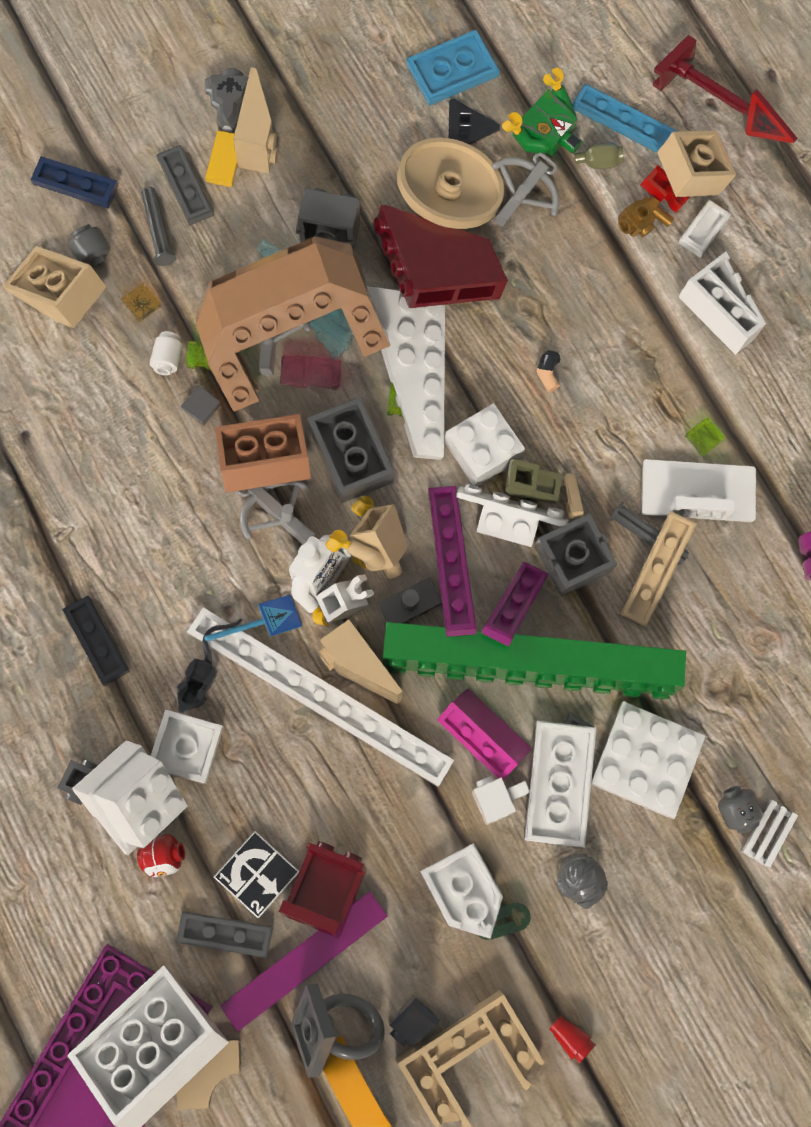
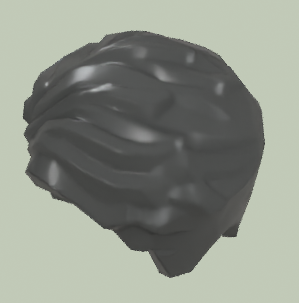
M573 854L562 860L557 877V886L562 896L570 898L584 909H589L603 898L608 889V881L603 868L592 857H588L586 854Z

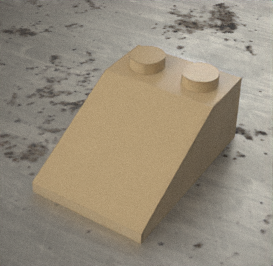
M251 68L233 138L238 168L270 173L272 163L276 164L278 159V147H275L277 133H273L272 121L257 69Z
M36 246L3 285V288L54 321L74 328L99 298L106 285L89 264Z
M349 619L320 639V659L329 671L335 669L338 675L395 704L402 701L403 691Z

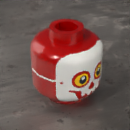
M171 834L156 836L145 848H139L137 852L138 865L143 872H146L153 878L174 874L179 871L182 860L185 859V848Z

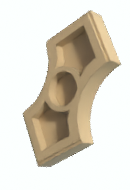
M240 1039L228 1040L229 1043L176 1093L177 1110L206 1109L210 1107L212 1093L217 1084L229 1075L240 1073Z

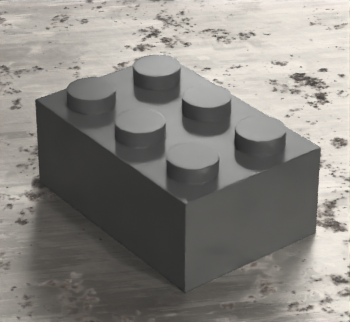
M361 397L307 418L310 434L341 504L394 483V471Z

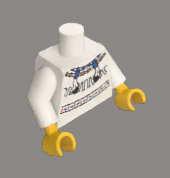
M331 534L324 535L320 539L313 536L309 537L307 542L299 548L298 555L289 567L293 598L308 613L313 612L312 618L314 623L329 627V625L325 622L324 613L321 607L318 606L319 603L315 596L334 584L348 563L349 557L352 556L343 547L337 552H332L326 548L325 543L330 539L329 536ZM352 556L354 564L367 569L361 559Z

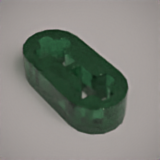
M520 903L500 907L496 919H499L500 925L494 927L491 939L525 929L531 919L528 908ZM513 908H516L517 912L524 913L525 918L520 920V926H516L515 922L504 923L503 918L511 916ZM477 935L481 939L491 940L489 938Z

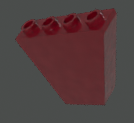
M388 205L380 206L378 216L374 219V229L381 238L383 252L389 258L391 272L398 280L400 294L405 298L408 308L501 298L508 279L490 239L461 229L440 226L421 216Z

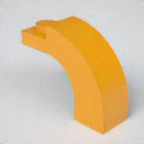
M342 1035L335 1039L338 1043L348 1046ZM329 1053L323 1067V1072L352 1127H393L368 1085L357 1060L342 1059Z

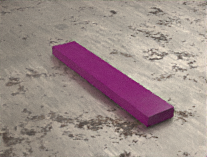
M456 486L428 488L446 637L474 635L477 629L459 501L456 497Z
M369 891L353 904L339 939L318 930L221 1004V1009L236 1031H240L387 918V914Z

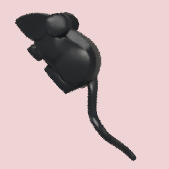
M242 619L232 624L213 626L204 634L202 644L205 659L195 658L188 665L183 682L177 686L179 690L177 697L178 710L180 713L198 708L207 701L205 695L213 685L218 673L216 667L212 665V653L208 641H205V636L217 630L233 628L239 625Z

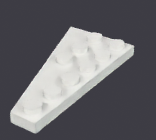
M367 286L388 333L390 346L382 349L381 352L390 382H393L397 394L395 398L398 407H401L405 420L404 428L413 457L441 460L444 457L445 305L408 308L406 300L401 296L400 291Z

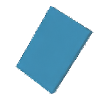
M477 29L406 58V65L429 106L497 78L500 74V70Z

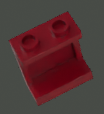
M318 841L315 845L308 842L306 846L308 852L287 901H282L278 912L286 918L339 939L367 868L365 864L361 863L362 858L353 853L345 852L343 856L333 852L334 847L327 843Z

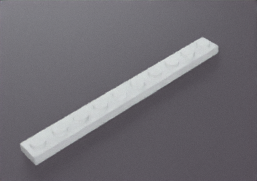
M203 607L187 633L202 642L203 636L209 628L230 623ZM217 630V631L212 632L211 634L217 633V632H220V631H223V630ZM243 631L208 641L210 648L439 787L454 762L453 759Z

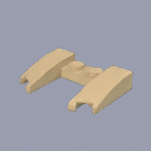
M500 990L475 1005V1010L424 1043L420 1041L395 1058L434 1127H442L441 1123L460 1121L461 1127H472L441 1073L492 1039L524 1091L528 1090L532 1084L525 1077L533 1063L536 1061L540 1065L544 1064L542 1057L505 995Z

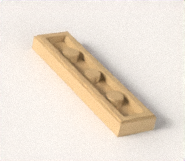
M672 511L669 512L621 610L620 616L645 628L648 626L697 523Z

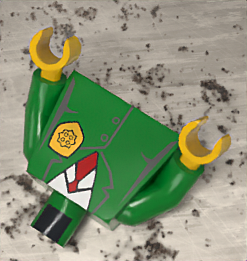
M554 68L552 73L555 76V80L552 79L550 73L545 74L543 78L547 86L553 87L552 91L548 89L523 117L519 113L513 112L508 115L511 121L507 120L502 124V128L506 132L513 131V137L526 152L543 153L547 156H553L562 146L574 154L582 143V140L573 134L577 123L576 113L564 85H560L564 78L563 71L560 68Z

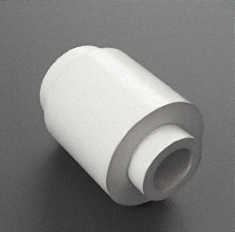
M164 331L155 339L150 366L156 373L170 375V373L177 371L183 348L182 339L179 335Z

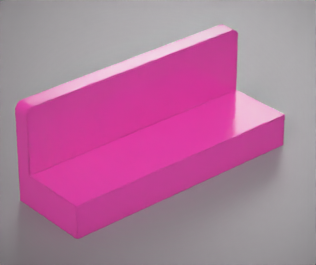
M466 689L437 719L498 779L502 778L504 780L532 750L520 736L470 689Z

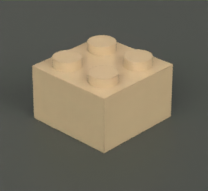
M717 130L672 132L657 152L676 197L720 195L736 176Z

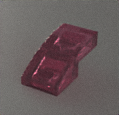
M283 355L280 384L301 388L313 385L337 390L340 387L342 360L315 356Z

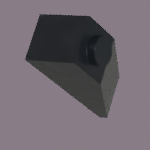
M412 995L389 1022V1026L393 1028L389 1034L402 1046L408 1042L413 1047L440 1022V1019L416 996Z

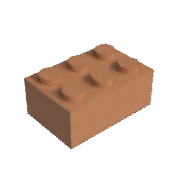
M300 414L215 427L220 469L226 493L311 479Z

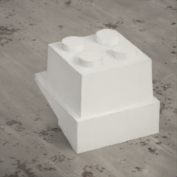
M129 741L122 743L72 788L93 817L98 819L126 855H129L137 847L145 848L188 807L162 762L147 755L141 745Z

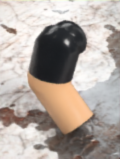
M550 350L541 355L537 367V375L548 393L560 387L553 374L557 363H560V355L558 352Z

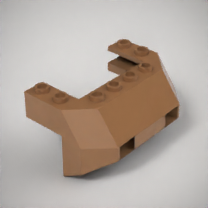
M314 236L209 282L197 309L196 326L208 365L233 412L259 402V397L256 393L259 392V386L241 350L337 309H342L364 357L390 346L386 328L365 284L361 262L351 244Z

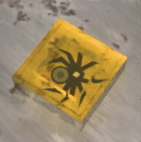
M144 283L121 298L123 304L138 322H141L161 307L160 302Z

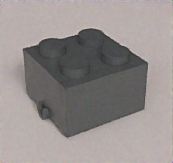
M305 188L296 226V234H299L300 242L315 236L351 244L353 249H355L360 227V200L349 194L337 195L327 193L319 188L313 190Z
M590 513L539 537L535 545V549L561 597L611 573L617 565L607 545L609 543L605 533H600Z

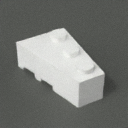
M726 251L689 279L679 298L736 355L757 337L766 323L751 295H746L740 284L742 279L739 273H734L728 262L730 257Z

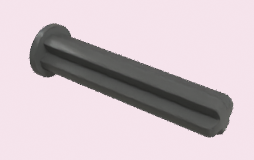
M149 187L148 189H143L141 195L156 254L154 263L158 266H166L172 264L176 257L170 250L157 193L153 187Z
M622 501L609 520L612 521L614 519L653 547L660 531L623 506L624 502ZM684 549L678 565L683 564L687 559L689 552Z

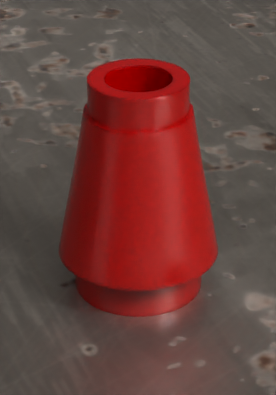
M562 1016L549 1029L571 1060L575 1059L579 1064L596 1046L591 1040V1035L567 1019L565 1020Z

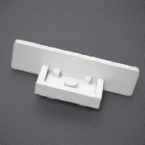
M466 484L465 487L460 486L457 492V498L484 505L476 532L532 547L539 521L561 527L569 523L567 515H564L565 512L561 509L549 507L548 510L538 508L535 502L529 500L513 501L504 493L493 492V495L484 493L482 488Z

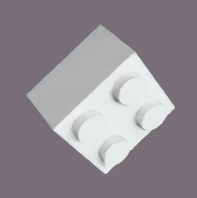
M494 403L449 429L445 435V445L472 485L475 486L483 484L509 468V462L512 459L522 460L525 451L524 446Z

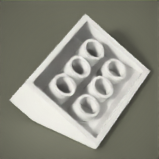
M163 965L67 1056L114 1126L142 1127L229 1042L211 1018L167 967Z

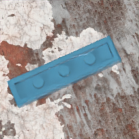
M584 84L572 104L575 111L655 152L659 151L672 132H678L587 84Z

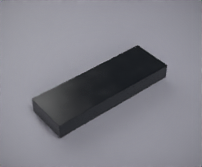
M89 595L62 609L103 686L130 672Z

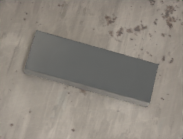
M179 145L157 154V160L188 225L190 226L214 216L213 210L182 146Z
M182 911L176 943L268 958L273 927Z

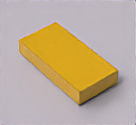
M217 130L205 176L207 183L233 187L238 167L233 141L234 133Z

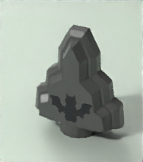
M226 68L222 71L221 75H210L209 78L205 79V92L211 98V106L217 110L219 125L223 132L233 133L237 126L248 77L243 76V73L235 68Z

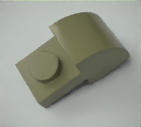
M512 459L509 462L506 492L520 500L531 498L555 504L559 501L562 474L539 469L540 465Z

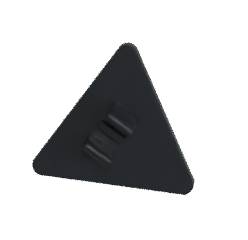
M456 99L449 101L448 138L470 145L500 130V125Z

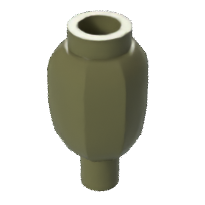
M612 142L594 144L588 147L585 152L574 153L575 164L586 163L593 169L614 168L618 163L624 162L623 146H617Z

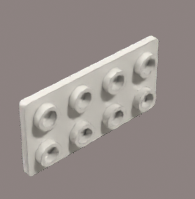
M645 459L642 463L641 513L642 515L667 517L669 512L672 511L685 518L753 522L756 519V468L752 466Z

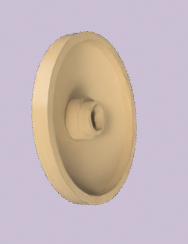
M429 138L419 141L408 148L398 167L397 184L404 200L420 216L440 226L468 229L483 225L494 217L504 197L503 179L499 170L492 168L493 162L480 150L458 140Z

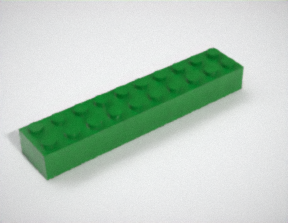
M386 622L383 666L392 674H405L407 670L417 671L418 676L435 677V673L447 674L446 678L452 680H464V676L476 677V681L483 683H492L494 679L505 680V684L514 686L523 685V682L535 683L534 686L538 688H552V684L564 685V690L581 691L582 687L593 688V692L598 694H610L611 690L623 691L622 695L639 697L640 693L652 694L654 699L666 700L670 699V696H673L685 686L686 651L518 634L515 635L511 644L507 646L482 634V631H476L474 635L446 637L445 627Z

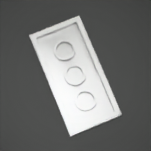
M536 721L525 841L585 848L596 727Z

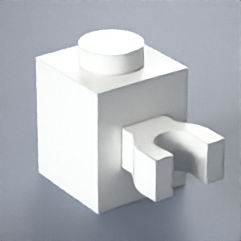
M365 574L349 581L335 583L315 596L327 622L349 618L369 605L366 598L374 595L372 589L362 591L361 584L367 580Z
M493 776L476 782L478 788L472 791L486 825L514 814L516 810L512 801L530 793L526 781L506 789L502 778L494 780Z

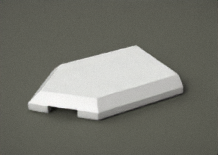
M474 843L420 871L448 926L491 939L503 895Z

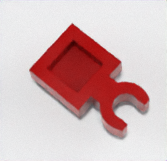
M659 165L640 184L660 203L665 199L670 209L676 213L690 198L689 196H675L665 171Z

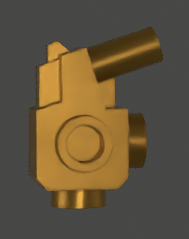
M645 197L642 200H636L618 215V226L624 234H630L633 237L639 234L643 238L655 228L652 224L655 218L666 227L672 223L674 218L658 207L660 202L656 198Z

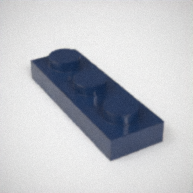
M42 156L31 177L33 185L109 209L118 188L117 180Z

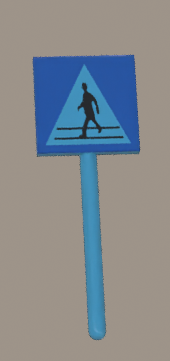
M287 595L258 604L262 619L205 636V641H211L263 624L266 625L269 635L272 637L300 628L302 623L291 596Z

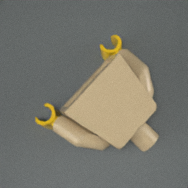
M362 496L351 506L356 515L363 516L350 534L351 541L348 540L347 534L339 529L329 536L330 539L325 543V546L332 552H337L343 547L348 550V554L361 559L369 571L384 570L388 579L396 578L403 572L399 560L407 549V542L395 504L374 507L371 497Z

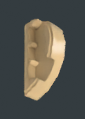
M575 473L565 474L564 487L568 497V501H564L566 514L569 520H577L583 517L584 511Z

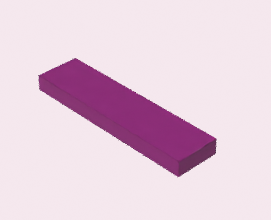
M523 561L486 622L482 634L509 646L545 584L549 573Z

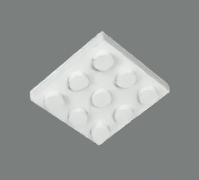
M623 701L592 776L591 785L668 818L675 819L705 735Z

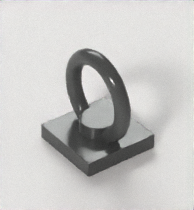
M318 983L305 986L291 1023L308 1078L321 1075L329 1053L347 1060H359L373 1055L382 1045L385 1035L383 1020L378 1011L369 1002L351 994H335L323 999ZM336 1007H350L361 1012L369 1020L372 1027L370 1040L357 1047L346 1046L335 1041L334 1022L328 1011Z

